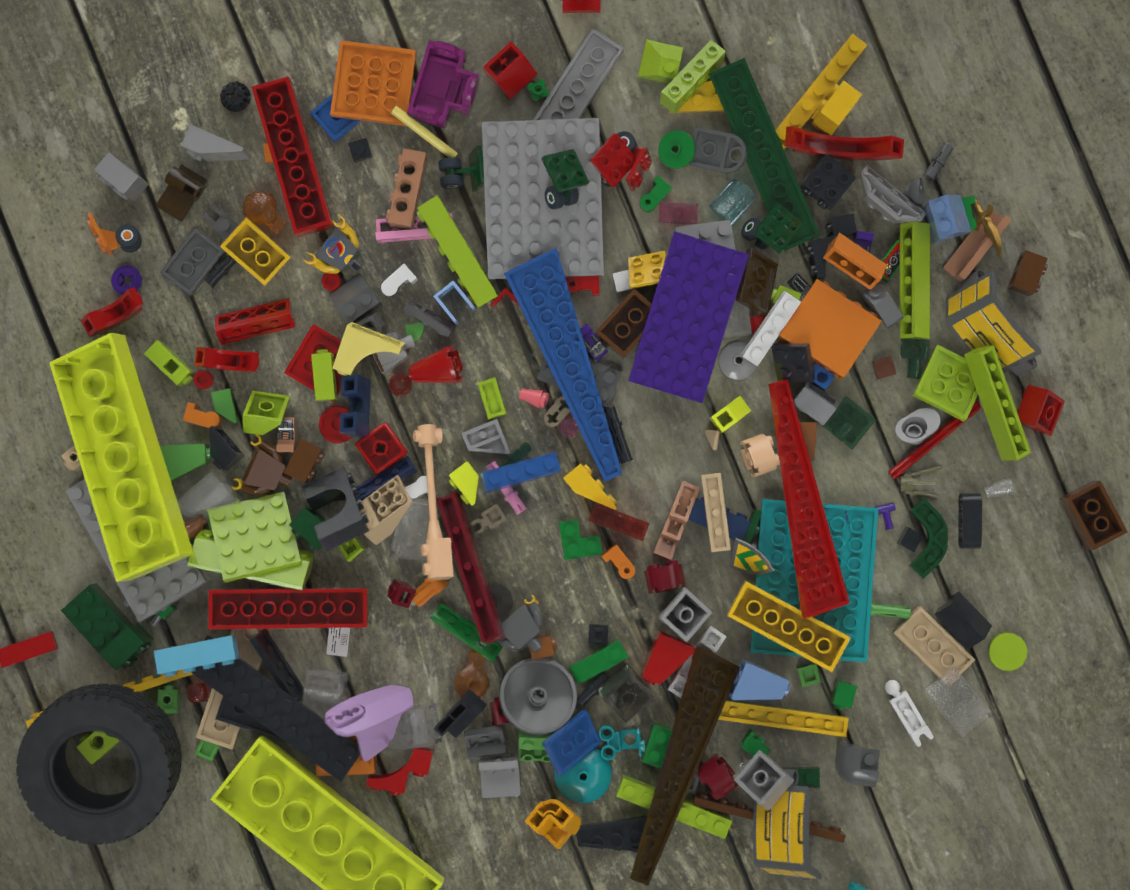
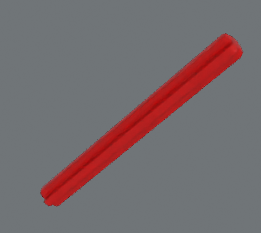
M977 401L974 402L967 420L981 409V405ZM953 417L888 471L889 475L893 479L898 478L964 422Z

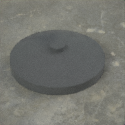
M527 658L516 663L506 673L500 686L499 700L504 716L516 729L530 735H546L560 729L571 718L576 707L577 691L569 672L556 661L548 658L536 660Z

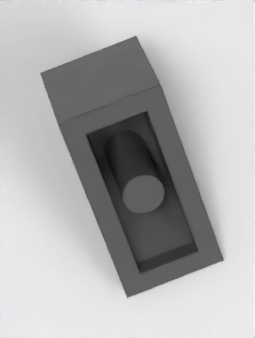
M879 283L871 290L866 289L862 292L864 304L871 312L879 316V319L888 329L903 318L902 313L890 294Z

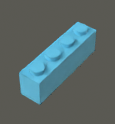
M236 635L154 651L157 673L164 674L165 677L177 675L176 671L184 670V673L196 671L195 667L203 666V669L214 668L215 663L222 662L223 666L234 664V659L240 658Z

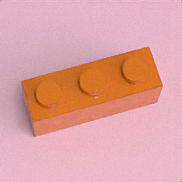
M841 233L832 240L823 257L870 290L882 279L887 264Z

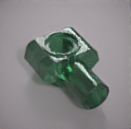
M901 339L900 358L908 359L907 378L920 379L921 360H929L930 340ZM912 345L918 346L919 352L917 355L912 353Z

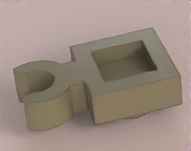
M495 504L481 513L483 516L482 520L476 519L471 524H481V529L477 531V534H480L487 525L490 529H493L506 521L507 518L499 505Z

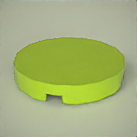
M1004 632L997 634L991 639L987 653L989 660L995 667L1003 671H1013L1024 664L1027 658V647L1021 637L1014 633Z

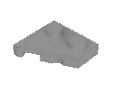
M497 419L461 433L468 451L499 454L511 453Z

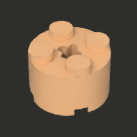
M760 434L740 442V445L744 446V449H741L744 464L747 470L751 469L753 471V474H750L752 477L774 471L777 465H780L778 455L774 454L772 448L774 442L770 435Z

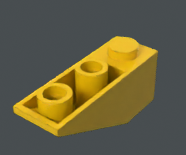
M579 464L563 477L576 494L611 509H617L615 504L618 502L611 494L608 496L603 491L605 486L599 479L595 481L592 478L591 474L593 472L587 464L584 466Z

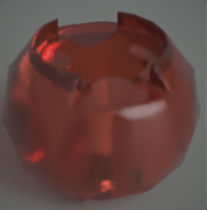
M405 373L394 374L388 383L390 392L398 397L409 394L413 386L412 380ZM398 380L400 382H402L403 380L405 381L403 383V385L405 386L404 389L396 388L398 386L396 383Z
M206 683L189 684L186 690V696L190 703L207 702L211 693V689Z

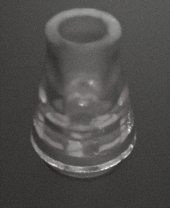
M1006 477L984 487L988 498L1011 496V493L1015 492L1012 479H1006Z

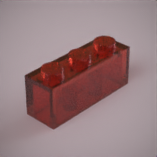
M594 503L588 519L590 522L641 541L644 540L650 524L598 503Z

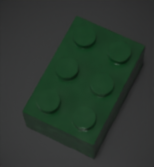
M97 583L88 585L61 610L99 654L127 626L133 624Z

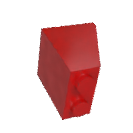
M658 630L640 671L644 682L654 686L655 683H663L694 654L695 646Z

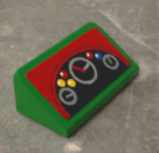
M899 239L894 241L881 258V261L887 264L882 279L886 282L890 280L900 267Z

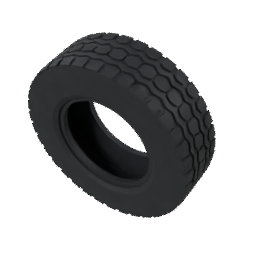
M99 683L73 689L52 702L33 721L21 741L16 762L18 764L16 766V774L19 777L17 781L19 789L22 790L21 795L24 801H27L26 805L29 810L35 813L34 816L40 822L42 821L45 827L49 830H54V833L61 837L65 836L68 840L74 842L77 840L83 844L102 845L103 843L119 842L134 836L145 829L159 815L177 785L181 771L182 753L179 751L181 745L179 738L177 739L176 729L172 727L173 723L168 716H165V712L160 706L157 707L152 699H147L146 695L139 691L134 692V689L129 687ZM86 731L103 732L117 738L127 747L133 757L136 768L134 786L122 793L113 795L98 794L81 786L71 775L67 766L66 746L69 738Z

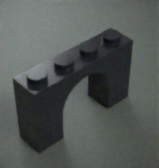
M344 467L302 486L305 499L313 511L335 501H346L344 508L339 514L314 526L318 539L326 551L369 531L367 523L370 521L365 511L362 512L365 507L361 499L357 498L360 496L356 485L353 486L355 483L354 477L351 472L347 473Z

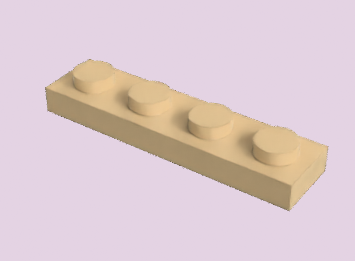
M721 473L701 475L711 552L731 550Z

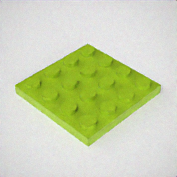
M284 492L208 509L224 583L302 564L295 535L291 532L292 528L289 526L291 518Z

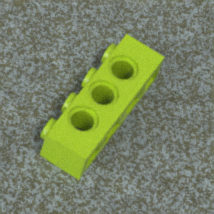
M710 40L661 91L660 103L675 114L710 78L709 74L716 71L724 63L726 51Z
M95 731L92 734L87 733L80 739L81 744L76 748L92 765L120 741L109 734ZM97 736L103 738V745L97 742Z

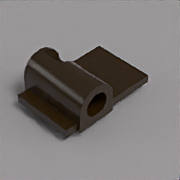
M182 164L179 168L174 166L165 177V183L168 186L155 206L183 222L194 202L199 200L207 187L206 183L208 180Z

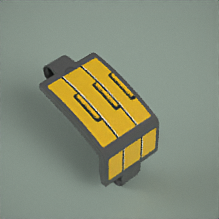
M977 270L968 275L965 280L961 281V289L946 297L945 319L952 332L968 352L977 347L994 345L1003 373L1011 370L1016 375L1021 376L1036 368L1037 361L1035 357L1041 354V349L1017 323L997 297L996 274L992 271L985 274L983 271Z
M783 769L795 781L774 806L768 810L754 800V864L757 868L770 875L787 876L791 879L807 881L810 879L821 880L822 874L811 866L809 855L810 788L797 786L799 780L798 770Z

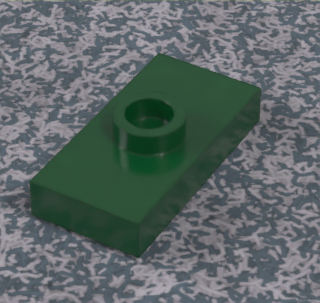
M752 510L749 518L751 523L744 536V542L751 544L753 536H757L760 529L758 522L762 511Z

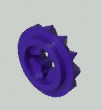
M124 265L114 271L111 283L113 289L121 295L127 289L135 287L138 293V290L142 287L143 278L140 271L135 267ZM122 275L128 278L132 277L130 280L132 286L128 284L123 285L125 280Z

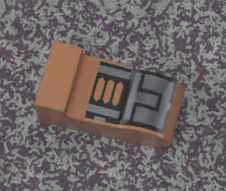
M283 417L281 425L278 426L279 433L276 451L294 453L297 447L296 418Z

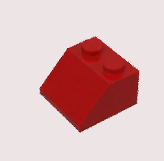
M1028 385L1023 393L1020 407L1017 409L1021 425L1052 436L1065 401L1049 389Z

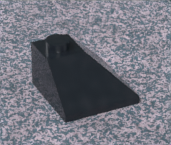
M211 426L209 428L211 456L214 459L213 464L219 470L228 471L245 455L221 427Z

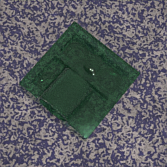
M845 396L838 404L835 412L822 427L853 450L876 419L849 397Z

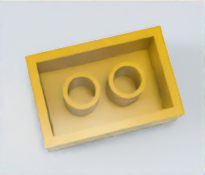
M844 80L840 86L836 83L811 117L814 120L811 126L821 134L832 135L862 94Z
M247 217L220 245L225 252L264 286L291 258L286 251Z

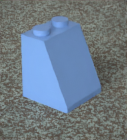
M944 195L928 201L923 209L926 213L927 222L930 224V232L934 244L972 232L961 195Z
M743 658L741 659L740 669L729 693L731 699L770 700L782 699L784 695L787 696L791 685H789L790 681L785 676Z

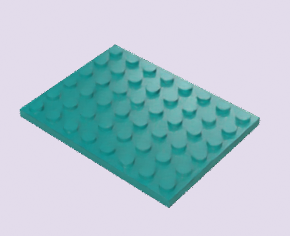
M762 499L758 550L766 556L774 570L766 574L756 575L755 586L800 609L786 502L783 500ZM822 504L850 604L813 617L850 637L839 660L867 663L879 508ZM845 511H846L847 516H848L849 525H848V522H847V518H846ZM752 629L751 653L803 657Z

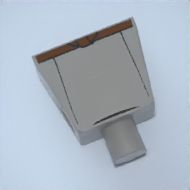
M397 332L386 334V336L404 342L405 345L400 354L392 352L373 353L383 375L409 358L406 349L416 345L411 335L400 339Z

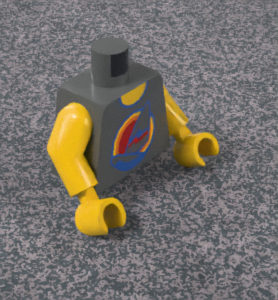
M338 214L341 218L339 223H335L332 219L336 229L315 255L306 252L311 256L310 261L303 259V262L312 265L323 273L337 274L340 271L345 273L349 267L358 273L364 265L357 259V256L360 254L358 238L355 231Z

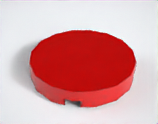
M333 406L322 413L319 419V430L327 441L342 444L353 438L340 433V414L348 413V408Z

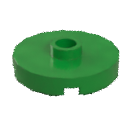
M681 130L668 132L662 137L658 146L660 160L664 165L672 169L687 167L696 155L694 139L691 135ZM678 146L679 150L675 153L674 147Z

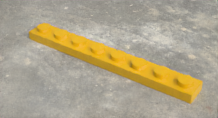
M853 33L775 130L784 150L786 148V127L794 126L801 129L828 96L836 83L840 81L867 47V44Z
M726 700L718 720L846 737L849 718Z

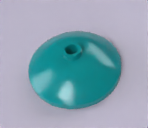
M594 748L562 776H558L554 770V778L557 788L567 799L577 803H589L599 799L607 791L611 783L612 770L609 761L602 758L601 751ZM582 773L587 775L584 780L579 777Z

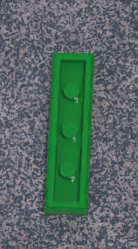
M442 602L429 618L492 663L503 648L498 642L489 645L482 643L477 627Z

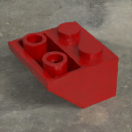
M512 41L483 66L486 76L509 100L515 97L538 75L526 56Z

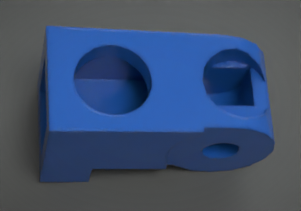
M813 363L815 380L812 383L826 391L835 375L818 364Z

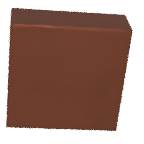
M891 356L871 361L877 380L896 374Z

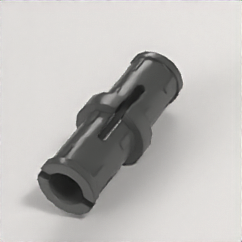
M943 142L936 156L932 157V162L924 173L925 178L934 181L941 168L945 167L946 160L954 149L951 144Z

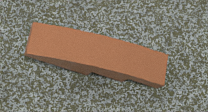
M685 481L681 482L652 555L667 561L672 560L700 490L699 487Z

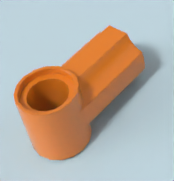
M427 577L424 580L425 582L415 589L414 603L419 607L423 606L431 597L447 587L449 583L446 580H428Z

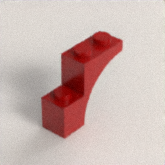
M416 745L411 758L403 767L386 775L370 774L367 778L366 786H369L374 791L387 790L392 795L399 796L400 793L404 794L410 772H413V775L418 777H424V775L429 774L434 749Z

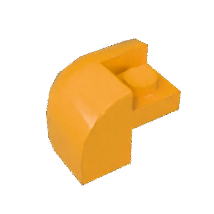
M549 799L541 801L526 818L525 822L537 834L544 836L557 849H561L572 834L576 835L578 832L581 818L563 802Z

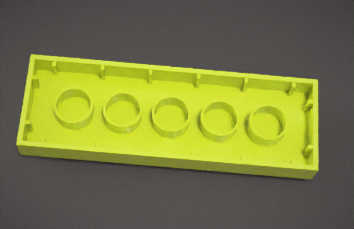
M109 333L49 362L116 582L134 580L194 555L125 335Z
M261 735L210 799L323 890H439L443 885L445 878L265 735Z

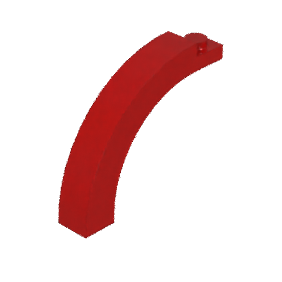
M789 126L786 127L785 146L793 148L792 151L817 157H824L828 154L833 159L878 161L903 159L904 139L892 135L866 138L831 136Z

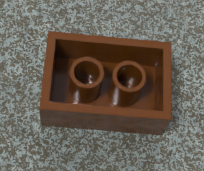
M633 289L597 329L595 334L624 359L641 340L651 303Z
M1091 481L1059 498L1085 549L1095 550L1128 533L1101 481Z

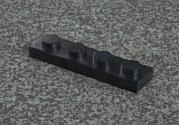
M266 629L260 630L250 639L251 644L277 684L299 700L307 691Z

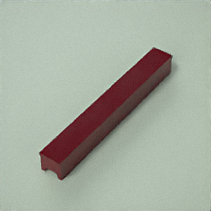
M451 492L450 495L436 498L448 538H451L452 551L481 642L489 645L505 639L506 637L460 494Z

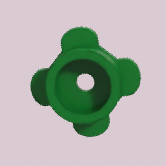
M539 79L534 84H528L527 88L531 91L533 101L549 96V90L546 89L543 79Z

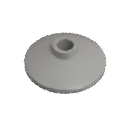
M730 343L720 353V369L730 379H745L756 369V365L741 356V353L747 346L746 343ZM736 357L742 358L741 364L736 363Z

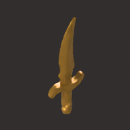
M975 200L976 203L972 206L978 217L974 230L979 231L981 224H983L984 232L992 241L1000 259L1002 253L1001 238L997 227L993 225L992 219L989 218L993 212V205L989 204L984 212L978 200Z

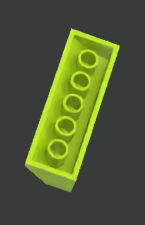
M201 530L195 538L192 547L194 555L189 557L187 566L221 573L212 530ZM299 550L302 564L245 578L302 590L311 575L314 554L306 550Z

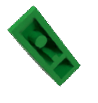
M619 638L571 665L569 669L579 684L613 667L629 656Z

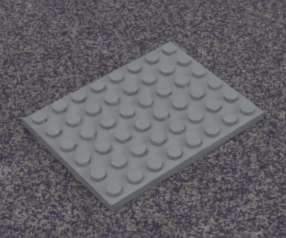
M599 118L482 122L488 279H506L505 272L554 248H557L565 277L604 275L601 174L590 162V159L600 149ZM574 149L590 183L577 188L579 199L576 204L571 206L563 205L559 209H551L546 204L544 195L546 188L553 186V183L541 158L544 155Z

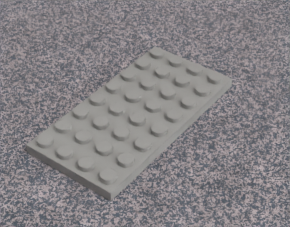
M84 479L67 489L66 493L115 579ZM189 557L134 580L117 582L139 622L145 621L208 582L201 569L187 566Z

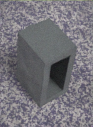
M806 382L793 400L798 411L805 412L813 421L822 425L828 421L839 404V400L812 382Z

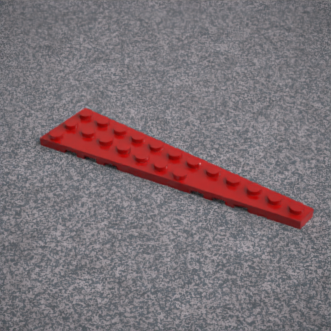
M787 379L768 385L800 599V610L802 619H806L850 604Z

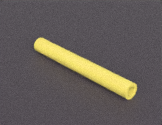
M395 106L391 112L392 115L448 158H455L458 153L398 106Z

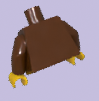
M255 435L259 438L258 443L255 444L250 441L256 447L243 478L233 479L239 482V486H232V489H242L244 492L258 495L275 490L278 483L288 486L292 477L283 473L285 465L282 463L283 457L276 451V447L264 441L261 436Z

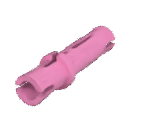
M494 461L485 468L488 471L499 467L496 461ZM512 487L501 489L505 496V501L510 503L516 515L527 509L517 494L519 493L517 490L514 491Z

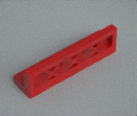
M289 298L215 316V332L221 345L296 327L291 313ZM286 306L285 310L277 311L280 307ZM266 311L264 315H258L260 312ZM242 316H248L246 319L240 320ZM230 320L228 323L220 325L221 321Z

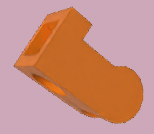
M187 403L182 421L207 428L211 426L220 427L222 425L223 418L219 413L203 412L198 410V404Z
M616 543L601 555L606 563L611 559L618 568V573L622 578L630 579L634 576L635 567Z

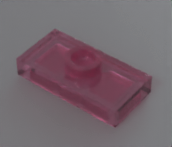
M659 203V223L697 224L698 204Z

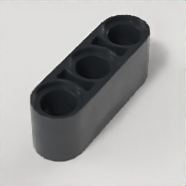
M980 493L959 494L958 544L960 549L981 548L982 496Z

